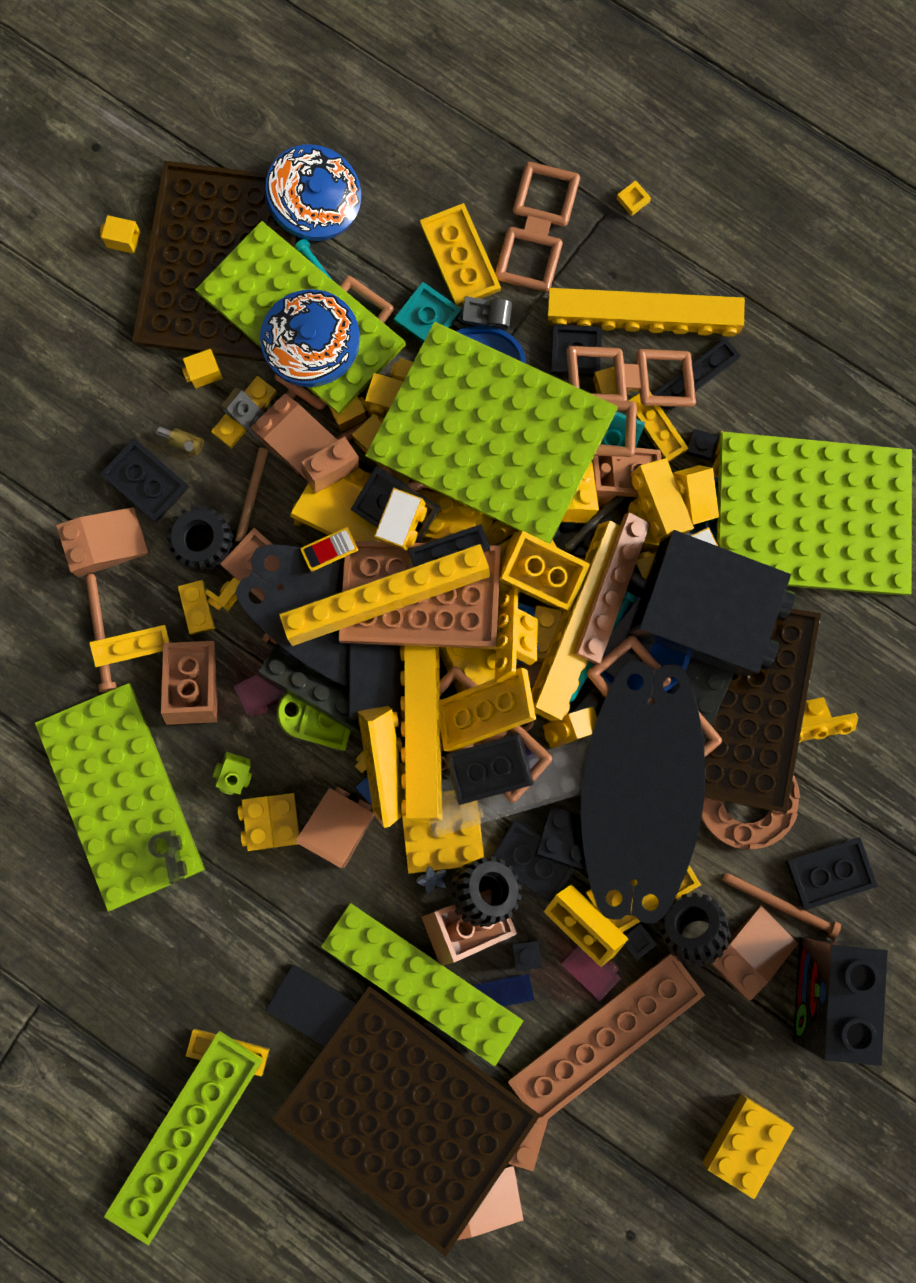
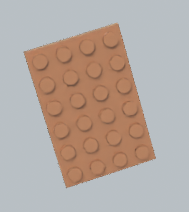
M354 541L358 551L345 556L342 592L413 568L408 550L404 551L383 542ZM414 543V545L409 546L408 549L423 545L425 543ZM489 545L490 550L483 552L489 566L490 577L340 629L339 642L496 649L501 546Z

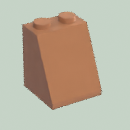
M337 786L335 791L331 788L328 789L295 842L334 865L345 868L375 814L370 811L372 809L371 805L361 799L357 803L350 800V793Z

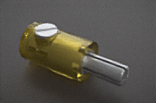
M158 427L156 432L157 435L169 439L171 446L196 456L200 454L204 445L203 438L178 428L170 431L163 427Z

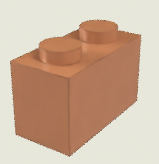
M343 437L301 461L302 474L314 492L318 493L359 469L358 455L347 439Z

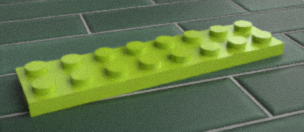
M351 903L321 946L493 1066H496L523 1023L521 1018Z
M221 1031L217 1033L104 1218L146 1245H150L264 1060L262 1057Z

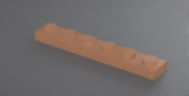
M630 512L623 516L574 651L575 655L594 664L601 663L650 526L649 522Z

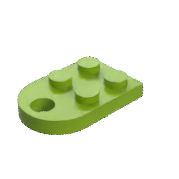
M288 693L281 698L277 707V720L285 733L294 738L345 751L351 730ZM289 702L294 703L297 707V713L293 717L287 716L284 710Z

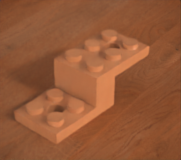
M635 448V454L632 457L594 456L592 464L598 507L602 508L615 496L637 498L639 495L632 485L631 473L634 472V468H638L640 465L662 460L661 450Z

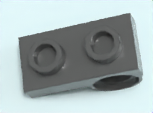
M465 296L462 303L460 322L477 326H489L507 331L510 326L512 302L504 299H492L489 301Z
M235 388L220 405V408L230 418L237 421L253 438L258 440L259 438L250 427L264 412L241 389Z

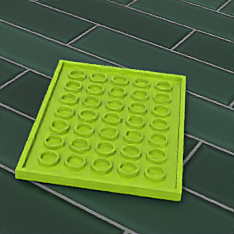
M434 321L365 456L518 531H524L550 544L618 410V406Z
M722 432L719 435V517L717 518V545L719 547L790 573L789 587L901 596L912 594V449Z

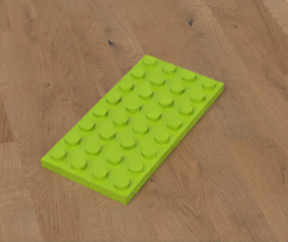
M261 221L195 290L197 294L260 348V333L263 321L273 305L283 297L296 291L314 289L329 292L343 300L354 313L360 331V347L357 357L348 371L337 380L318 387H307L340 415L371 383L373 374H379L406 343Z
M130 683L35 723L108 912L205 870Z

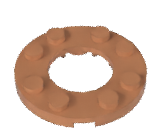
M793 775L787 814L769 811L757 822L742 823L727 813L722 801L704 798L701 820L715 838L731 847L759 849L770 846L788 833L797 818L800 798L797 781Z

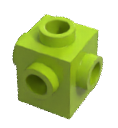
M226 752L222 764L217 762L214 769L213 777L216 778V787L225 794H241L242 788H247L251 780L252 773H249L251 767L250 759Z

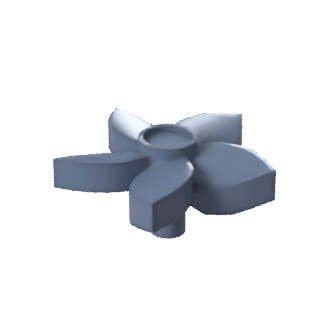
M427 867L426 875H421L416 881L418 884L425 886L427 894L431 893L435 886L446 888L444 881L441 879L445 876L446 870H439L435 873L432 867Z

